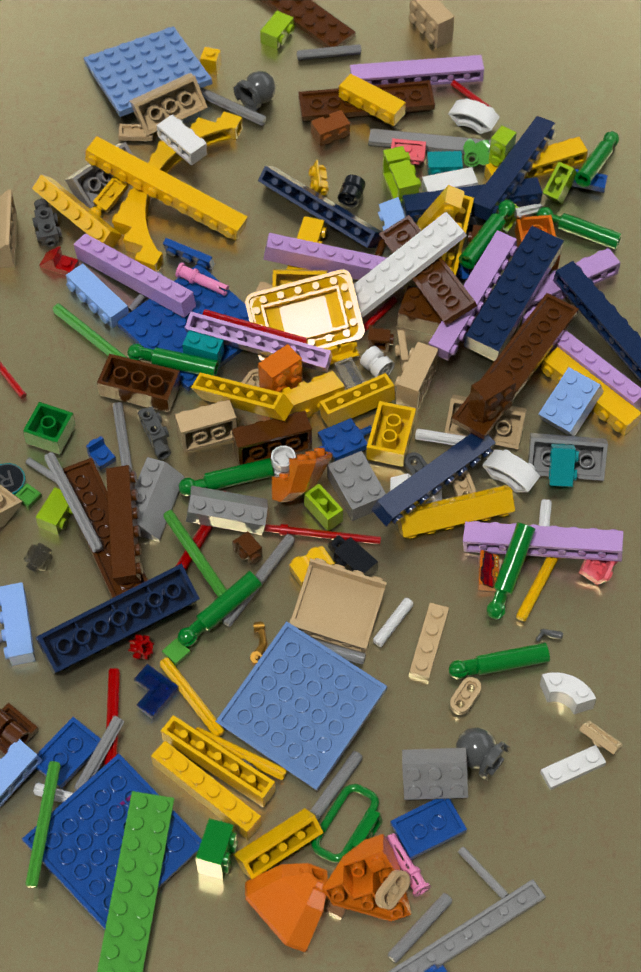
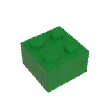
M39 402L23 430L26 444L60 455L76 426L74 414Z
M209 818L196 855L198 873L222 880L225 873H229L232 864L230 857L232 853L236 852L238 841H236L237 833H235L233 824Z

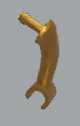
M261 621L253 624L254 633L259 635V645L250 655L253 663L259 661L268 646L265 625Z

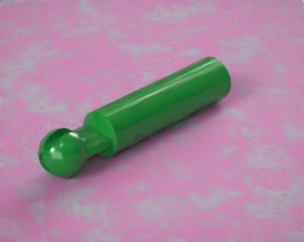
M610 131L605 133L603 141L597 144L575 175V182L579 186L587 187L590 185L613 152V147L618 145L620 138L616 132Z
M504 200L499 204V213H494L488 218L459 256L461 265L468 269L474 268L496 231L501 232L505 227V218L515 213L516 207L514 202Z
M542 207L537 212V216L551 215L553 222L558 225V229L614 250L618 248L622 238V233L578 217L566 213L561 216L554 215L549 207Z
M139 343L132 344L127 351L130 359L144 360L154 365L196 375H199L201 372L216 376L218 372L219 361L158 347H155L153 350L144 348Z
M267 458L204 473L202 479L198 480L184 478L179 483V491L184 496H190L191 486L219 490L273 477L271 460Z
M517 522L494 585L496 592L493 601L487 605L486 609L487 615L492 619H501L506 613L505 603L507 597L513 594L536 530L529 525Z
M248 571L200 612L193 624L181 629L178 633V641L182 646L190 647L194 645L198 636L205 630L210 631L257 591L262 586L261 582L251 571Z
M546 642L478 655L474 659L455 660L449 665V674L453 678L461 680L466 676L475 674L481 676L550 662L549 649Z

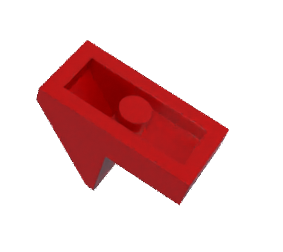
M58 246L46 252L39 266L40 268L66 275L78 267L79 260L62 255L61 247Z

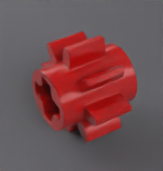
M136 635V639L129 641L130 649L128 651L134 653L133 658L146 660L147 655L153 654L154 643L149 641L150 636Z

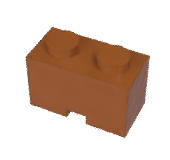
M342 110L329 114L328 118L324 119V117L311 121V133L319 146L349 136L350 122Z

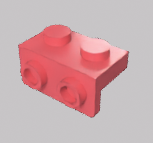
M392 138L391 148L403 146L405 152H408L410 155L411 165H420V162L424 163L426 141Z
M585 559L579 573L596 585H599L611 578L613 574L611 570L618 561Z

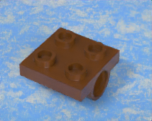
M9 702L2 709L0 708V752L5 756L13 743H17L20 739L26 744L39 731L34 723Z

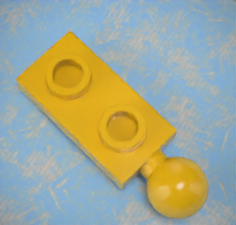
M113 176L93 200L96 207L90 209L100 217L102 216V210L108 213L129 188L128 184Z

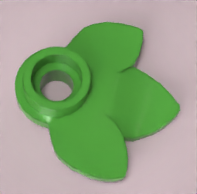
M469 138L463 146L465 152L464 164L472 168L478 165L485 166L489 164V140H482L475 144ZM475 158V161L470 162L469 159Z

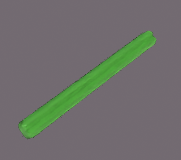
M57 303L53 306V312L106 355L114 354L126 357L61 304Z
M168 510L163 514L164 519L215 594L219 597L227 589L173 510Z
M55 761L49 762L25 883L30 888L38 886L60 771V763Z

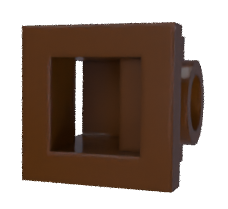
M369 325L367 349L377 346L382 352H389L390 345L394 343V334H391L389 329L373 328V325Z
M249 531L232 541L233 551L238 553L239 557L243 561L246 560L249 565L256 564L263 557L262 547Z

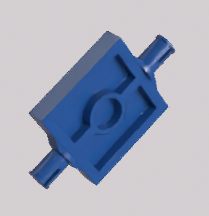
M352 418L319 431L318 437L322 442V446L318 448H325V451L331 452L334 462L367 449L368 444L364 436L371 433L372 427L369 425L359 429Z

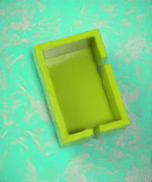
M403 146L383 150L382 174L392 198L399 197L402 204L403 195L420 193V179L416 177L415 167L410 163V155L408 152H405Z

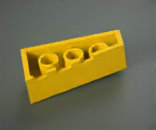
M331 371L314 377L309 383L305 381L300 382L296 388H284L282 393L294 405L289 415L294 412L306 411L309 418L313 413L320 410L319 401L345 391V386L336 374Z

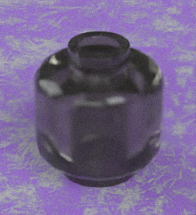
M40 542L32 544L23 557L27 563L26 567L35 573L37 570L45 571L53 559L52 550Z

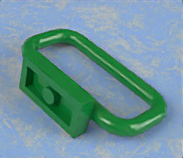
M350 784L344 787L320 824L324 833L311 841L313 851L318 856L337 863L362 841L374 837L383 823L381 814L377 812L379 806L377 794L359 784ZM356 792L371 800L369 808L341 853L334 854L322 848L320 841L348 795Z

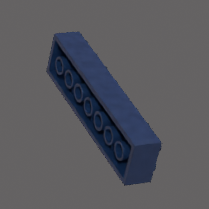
M534 226L530 227L467 332L464 347L493 361L497 359L559 257L564 240Z
M181 563L38 635L35 639L53 674H56L197 602L200 598Z

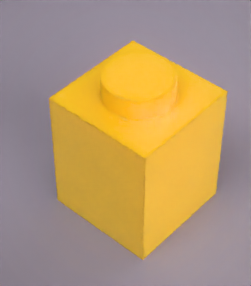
M204 47L200 63L208 74L217 75L222 64L220 49Z

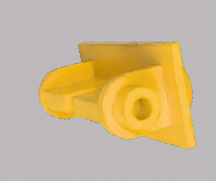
M316 160L309 169V176L311 178L310 188L321 193V195H326L329 191L328 181H326V167L318 165V160Z
M356 341L324 348L332 352L333 357L330 365L359 356L356 349Z

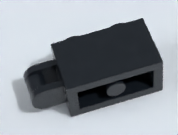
M337 535L327 544L328 548L334 553L335 564L344 566L346 570L352 572L353 570H358L368 577H371L378 571V561L351 537L345 541L341 536Z

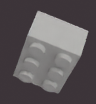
M360 451L327 465V477L351 521L373 513L371 511L372 507L386 493L363 452Z
M466 748L402 750L404 800L468 798Z

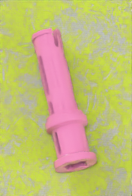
M183 262L179 264L176 270L175 277L184 278L190 284L197 283L223 296L227 292L221 288L229 290V285L200 274L198 269H191L185 266Z
M390 834L386 839L393 849L402 871H406L410 877L412 894L414 897L421 896L431 886L425 882L420 874L421 869L414 866L396 834ZM396 848L399 850L405 861L401 859L398 852L396 851Z

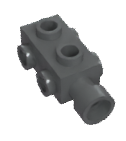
M38 199L34 202L35 217L32 218L34 228H38V231H35L37 241H41L42 246L53 247L56 243H59V237H62L60 226L56 227L58 223L57 214L52 212V208L49 207L45 199Z
M153 406L139 410L140 423L159 460L168 458L171 455L167 441L169 432L166 426L162 427V418L159 412H155Z

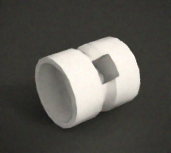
M377 346L367 349L360 359V364L370 371L374 377L384 373L389 375L395 366V363L388 356L384 357V353Z
M279 446L272 451L271 464L274 476H279V473H289V458H296L292 448Z

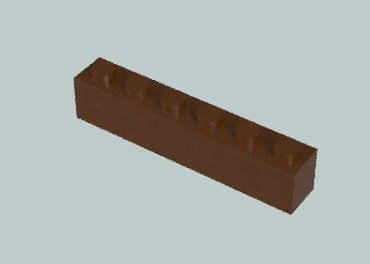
M129 465L106 468L112 576L118 585L141 581V574H143V565L139 557L142 555V548L138 542V537H141L139 525H137V519L140 518L139 509L136 507V501H138V492L135 489L137 475Z

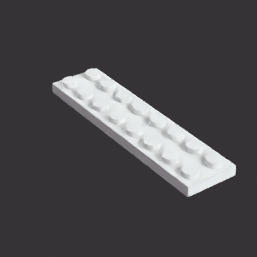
M447 212L443 213L353 284L362 318L467 236Z

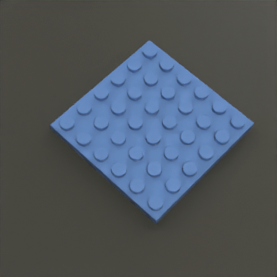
M174 26L84 57V63L120 117L134 112L130 100L188 73L196 77L200 88L213 84L210 75Z
M286 621L215 722L318 791L388 687Z

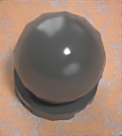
M265 71L251 73L245 80L236 83L237 85L233 88L237 101L241 100L245 105L244 107L253 111L258 110L262 104L271 101L276 94V82Z
M478 727L464 731L456 742V748H466L467 766L472 769H479V776L486 781L489 778L488 774L493 776L504 761V758L501 757L504 751L509 752L510 746L503 741L496 744L494 736L489 731Z

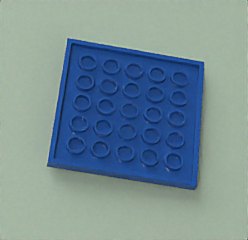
M196 265L192 268H196L200 271V274L220 282L204 267ZM181 277L174 281L193 292L196 307L191 312L203 314V311L206 309L249 321L245 303L230 290L221 288L227 292L223 296L197 283L190 284L188 280ZM148 299L120 319L117 325L136 344L139 343L144 348L154 350L155 347L183 353L182 344L187 335L185 326L189 314L184 318L159 303ZM224 344L225 353L218 369L241 353L243 349ZM180 371L181 385L189 392L198 375Z
M117 754L51 813L42 863L104 930L106 928L130 801L127 802L126 798L132 794V791L159 795L120 754ZM172 810L158 889L197 854L202 840L174 810ZM36 827L22 838L24 844L31 851Z

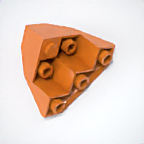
M314 448V451H305V454H298L297 458H289V473H279V476L272 477V500L279 502L293 501L316 486L332 458V453L325 451V448Z
M384 834L362 841L344 855L323 887L324 892L334 906L387 921H394L411 915L407 892L404 893L392 909H383L376 904L375 896L377 890L392 871L401 870L393 849Z
M309 863L281 864L252 880H247L245 883V899L285 946L305 952L324 909L326 893L323 887L328 880L327 870Z

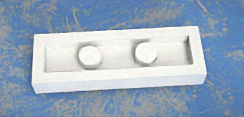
M594 745L541 769L540 773L548 788L552 790L605 766L606 761L598 747Z

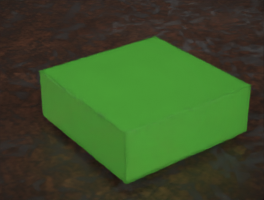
M27 483L15 496L22 501L23 506L30 509L42 497V494Z
M176 638L162 650V654L168 657L175 666H178L191 654V651L186 646H182Z

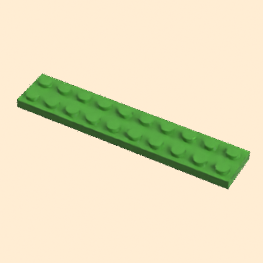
M132 791L97 972H143L174 798Z

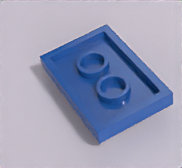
M72 717L37 753L43 761L36 769L46 777L49 762H59L60 771L57 786L62 789L89 761L101 738L76 718Z
M449 798L434 799L390 821L392 829L411 860L467 832L466 826Z

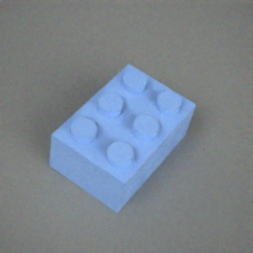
M568 367L539 412V416L542 421L563 433L575 436L604 391L599 383Z

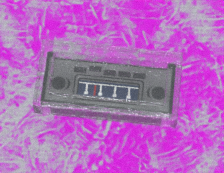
M352 357L334 363L346 389L365 382Z

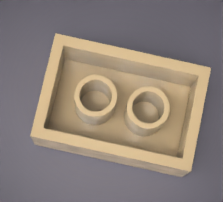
M410 0L409 20L427 37L430 43L438 48L453 41L455 16L439 0Z
M417 342L415 348H411L409 353L410 359L408 362L405 361L402 367L403 373L397 377L395 382L397 387L395 391L397 405L416 408L417 412L437 370L439 348Z
M230 400L219 401L215 404L200 406L193 410L175 414L177 435L183 453L233 440L232 429L237 428V422Z

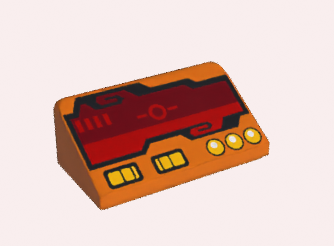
M480 550L478 590L496 592L494 585L499 574V556L485 550Z

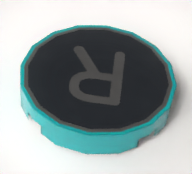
M0 464V485L15 495L26 484L25 474L16 464Z

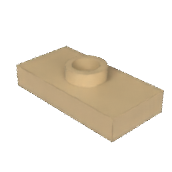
M120 124L118 138L119 141H153V133L146 135L140 124Z
M397 330L395 354L399 356L401 371L405 361H409L405 331Z
M587 721L579 729L590 737L596 746L604 747L612 754L617 753L623 746L621 742L591 721Z

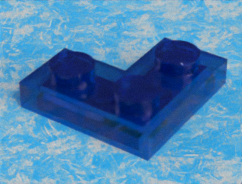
M148 664L134 678L135 683L148 691L136 705L137 709L152 720L179 690L175 683Z

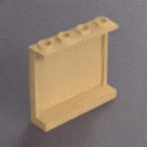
M310 558L303 585L289 623L312 638L365 653L387 582H384L382 578L377 576H365L363 572L353 570V572L346 570L344 566L334 564V566L327 564L323 559L315 558L314 560Z

